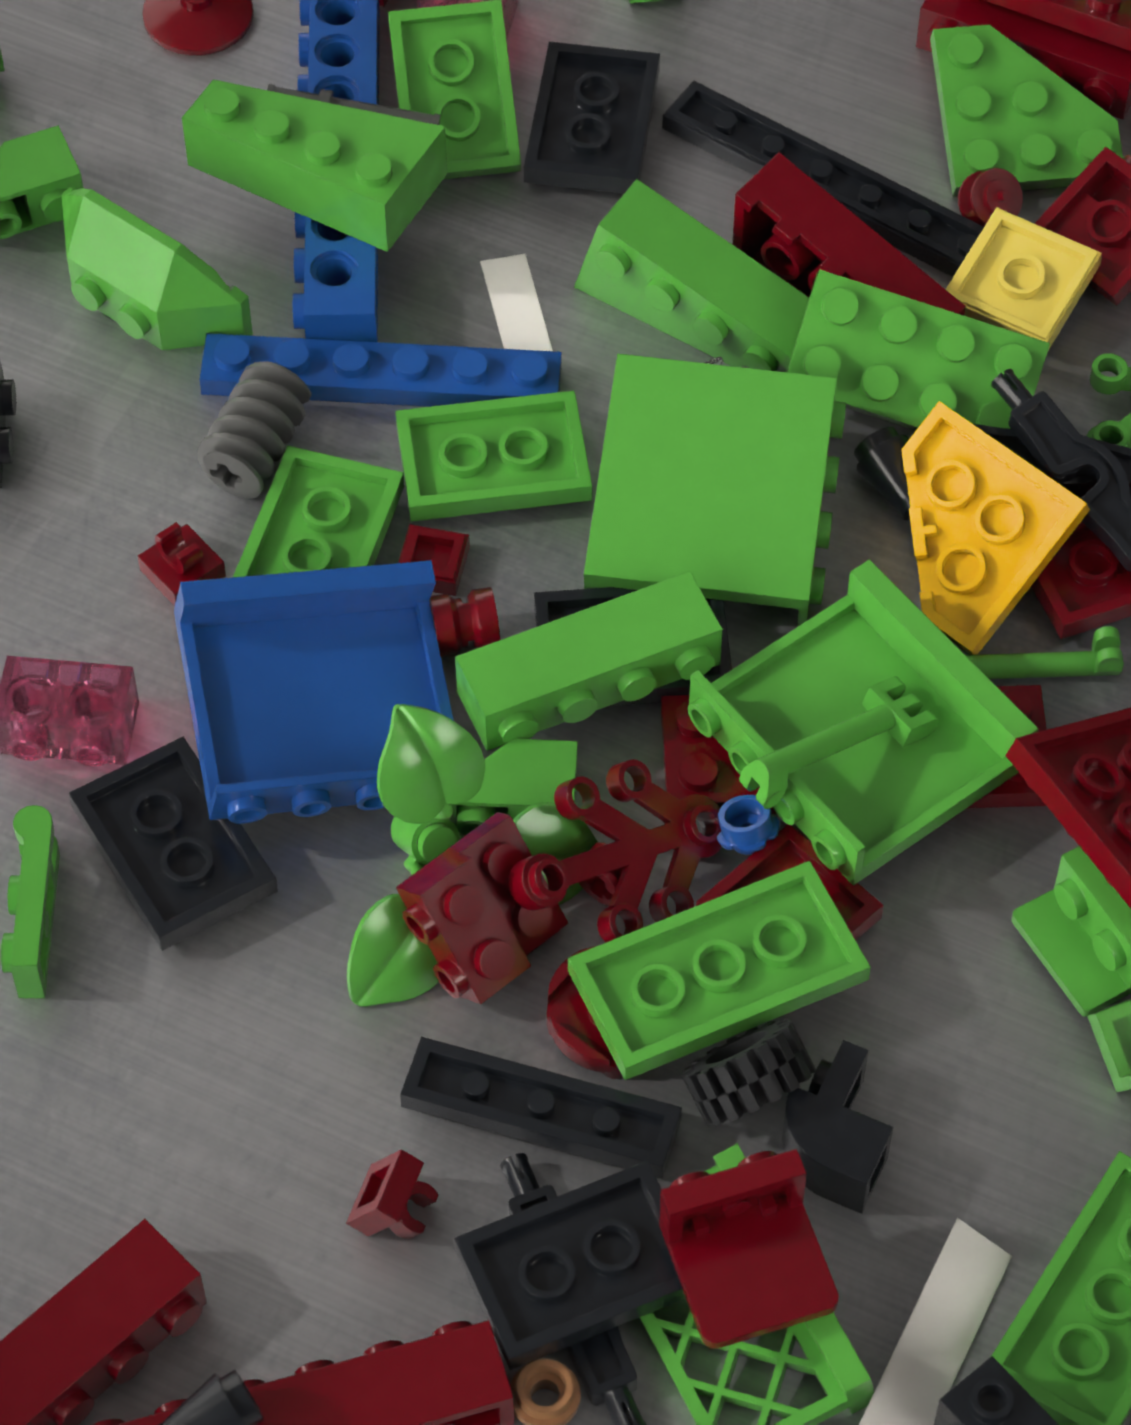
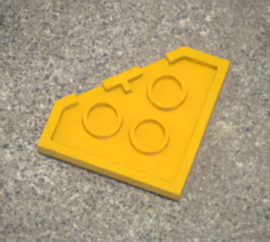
M939 401L901 449L910 502L909 515L914 555L917 559L921 590L919 592L921 611L952 642L970 655H978L1090 509L1085 501Z

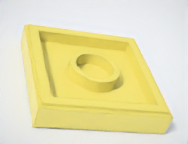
M996 207L946 290L966 306L964 316L1050 343V349L1101 265L1102 253Z

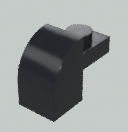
M843 1040L833 1062L824 1059L820 1061L808 1091L797 1088L793 1092H788L782 1145L784 1152L793 1149L798 1150L807 1173L805 1184L807 1189L827 1200L862 1214L888 1159L893 1127L851 1110L864 1082L869 1050Z

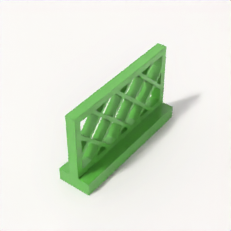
M738 1143L714 1155L713 1158L716 1165L705 1172L710 1175L737 1167L746 1158ZM691 1310L689 1311L685 1326L658 1319L653 1312L639 1317L696 1425H717L724 1402L760 1411L761 1414L757 1425H769L772 1415L785 1418L773 1425H817L847 1408L851 1414L858 1412L868 1406L874 1394L872 1380L834 1312L788 1327L780 1352L745 1343L744 1341L719 1348L720 1350L728 1351L717 1386L688 1378L683 1369L691 1343L695 1342L705 1345L701 1340L698 1329H696L697 1326ZM666 1335L680 1338L676 1353ZM795 1341H797L806 1359L791 1355ZM739 1355L776 1365L765 1399L729 1389ZM787 1368L815 1375L827 1395L803 1409L777 1403ZM697 1394L713 1398L708 1413Z

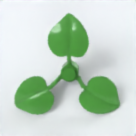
M396 704L393 706L389 734L378 764L377 789L383 806L394 816L391 824V836L394 843L409 855L404 862V867L411 872L412 876L465 836L458 832L456 825L449 820L453 814L451 804L468 801L479 792L483 784L485 762L482 750L475 738L455 721L427 708ZM552 802L531 805L513 819L532 856L544 853L552 855L560 861L589 851L598 842L586 823L580 819L570 820L563 817L558 812L555 803ZM542 871L541 873H542L543 877L545 878V880H546V882H547V884H548L547 877H546V875L544 874V872ZM579 883L568 886L566 895L558 903L559 905L569 901L583 889ZM390 894L377 901L366 912L356 929L347 964V987L350 1000L358 1006H372L413 999L426 993L439 982L433 971V966L438 962L429 946L420 942L406 925L403 911L407 907L399 894Z

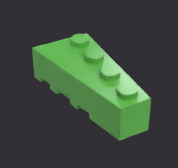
M214 79L182 116L188 166L386 252L394 245L447 175L445 126Z
M638 179L633 182L598 224L574 288L730 366L778 372L787 371L809 301L808 296Z

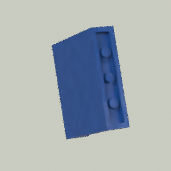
M431 560L180 582L174 607V616L210 820L228 818L232 823L246 824L263 819L267 814L293 812L294 815L299 817H312L321 815L332 807L357 805L361 810L385 808L378 794L377 771L389 734L393 706L396 704H407L436 711L454 721L429 602L436 584Z

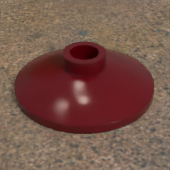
M145 0L142 13L143 22L151 39L164 49L182 55H209L233 46L244 37L253 21L252 0Z

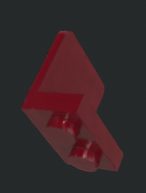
M797 1149L776 1154L774 1151L758 1152L743 1159L737 1167L710 1175L705 1171L691 1172L677 1178L671 1183L670 1187L661 1189L659 1226L701 1340L709 1348L719 1349L829 1315L838 1306L839 1294L803 1205L807 1173Z

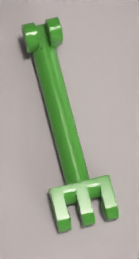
M1112 626L1101 627L1094 632L1092 651L966 655L989 679L1119 675L1124 665L1123 654L1119 649L1121 644L1119 630Z
M893 676L869 687L861 704L867 710L866 712L752 761L743 768L739 782L748 791H753L759 787L756 800L765 809H770L783 798L788 787V774L886 731L902 747H905L933 733L938 727L940 720L930 710L918 714L923 703L913 693L901 697L906 690V685L897 676Z

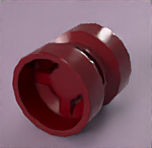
M491 587L471 590L466 598V603H462L461 598L454 599L449 594L431 596L429 602L441 658L457 656L462 648H468V641H472L474 647L480 648L501 640L497 609Z

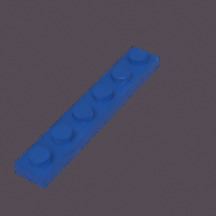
M207 333L199 381L201 395L229 396L235 385L239 383V378L246 366L255 362L269 361L287 368L303 380L312 393L311 401L432 407L559 392L562 352Z

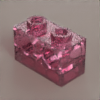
M7 655L0 683V753L12 755L26 761L51 758L73 760L82 765L93 767L104 764L126 765L139 706L133 667ZM33 711H42L38 714L26 715ZM99 716L105 717V718L100 719V720L90 721V719H92V718H94V717H99Z

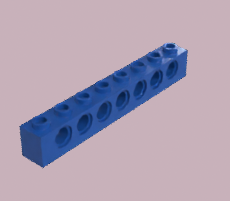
M299 0L301 26H309V33H299L300 67H308V74H298V90L319 94L321 89L332 90L333 97L379 105V0ZM295 212L296 239H305V248H294L295 284L304 283V293H293L294 329H305V338L378 342V248Z

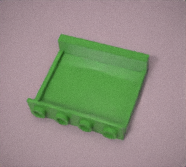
M617 353L584 568V589L614 587L640 590L690 571L705 598L799 609L797 625L806 622L809 604L822 605L826 568L814 567L816 548L829 549L833 512L821 511L823 492L836 493L840 457L828 456L830 438L842 439L846 402L835 401L837 378Z
M870 559L850 571L848 593L846 596L717 680L710 683L699 670L691 674L688 714L694 726L702 735L706 737L713 736L723 746L739 775H741L745 766L758 758L866 712L867 710L861 704L869 687L893 676H897L906 685V690L901 697L913 693L923 703L918 714L930 710L940 720L938 727L933 733L905 747H902L886 731L788 774V787L783 798L773 806V809L786 824H796L811 840L813 850L819 860L830 870L838 869L853 886L1019 773L1005 755L1017 737L1036 733L1039 730Z

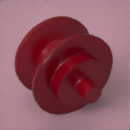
M1001 168L972 173L963 181L958 192V206L962 216L984 227L996 207L1018 216L1022 208L1023 194L1018 180L1013 174Z

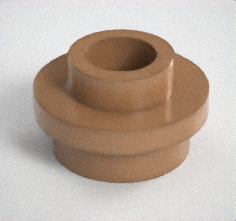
M551 1359L532 1361L519 1369L511 1381L510 1388L514 1398V1415L524 1425H565L575 1416L579 1409L581 1400L579 1381L570 1368L558 1361ZM541 1389H549L557 1394L558 1399L550 1406H540L533 1401L532 1396Z

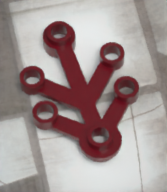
M636 759L621 762L609 769L606 776L607 789L617 801H634L663 821L664 825L647 829L600 800V792L597 785L587 777L579 776L562 782L556 788L554 794V802L558 812L570 820L580 819L615 842L560 861L554 856L544 853L518 861L510 871L508 885L513 899L519 906L530 911L554 906L565 897L568 886L623 867L609 907L600 913L597 920L599 935L605 942L611 941L643 928V918L638 907L658 854L673 849L674 852L663 887L653 892L650 897V915L655 922L673 916L667 907L668 896L675 902V914L694 907V900L689 892V888L699 860L715 855L722 848L717 841V836L721 832L718 819L720 807L712 799L701 794H691L679 800L652 783L649 769L643 762ZM625 771L628 772L633 779V790H630L625 784ZM573 788L576 789L582 797L581 808H579L573 801ZM696 819L698 820V822H699V824H700L701 833L699 832V830H698V828H697ZM542 871L547 877L548 889L541 881ZM617 914L624 921V934H621L616 927L615 919Z

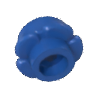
M756 795L734 797L724 803L718 813L721 832L717 836L718 843L727 850L734 849L740 854L751 855L765 848L768 840H773L777 837L780 830L779 819L776 816H772L771 809H765L756 800Z

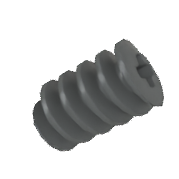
M269 361L255 362L246 366L239 378V383L235 385L230 393L229 400L225 402L218 414V418L211 425L208 436L204 437L197 449L198 462L204 473L216 485L233 495L248 499L258 497L264 489L263 480L270 478L275 469L274 462L279 461L285 452L284 444L290 443L295 435L294 427L299 426L306 416L302 404L309 402L312 395L306 383L287 368Z

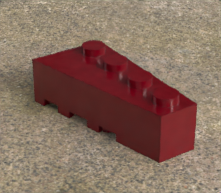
M780 152L735 193L732 245L809 298L816 275L819 270H823L965 315L966 306Z

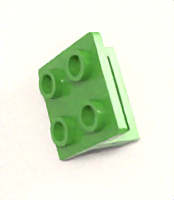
M1078 846L1061 855L1054 889L1016 908L1013 911L1011 921L1082 1016L1087 1017L1131 994V908L1106 881L1104 875L1081 847Z

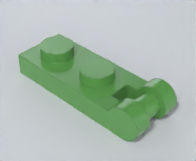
M30 805L20 809L13 819V828L16 839L19 842L22 862L20 875H11L8 882V911L10 915L16 916L14 933H4L2 937L1 966L3 973H12L18 998H45L60 852L57 839L54 836L55 831L51 814L42 806Z

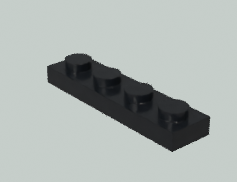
M422 1036L400 1093L401 1107L621 1168L627 1169L648 1160L655 1176L663 1179L682 1116V1107Z

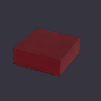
M409 524L398 563L431 560L436 580L433 592L456 596L470 549L469 534Z

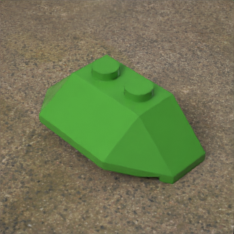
M69 187L61 194L71 291L83 307L90 311H100L116 321L131 337L135 339L143 338L161 350L205 346L207 333L249 336L253 334L249 296L236 286L232 285L230 287L226 285L216 270L183 244L92 189Z

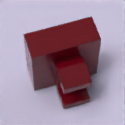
M175 522L155 535V545L138 555L140 571L174 606L180 582L221 579L226 576L224 561L188 524L181 527Z
M401 1149L372 1163L346 1224L368 1237L387 1228H390L397 1236L406 1239L422 1234L426 1225L411 1217L407 1209V1203L411 1200L416 1205L424 1208L435 1203L439 1196L431 1185L426 1182L417 1181L424 1162Z

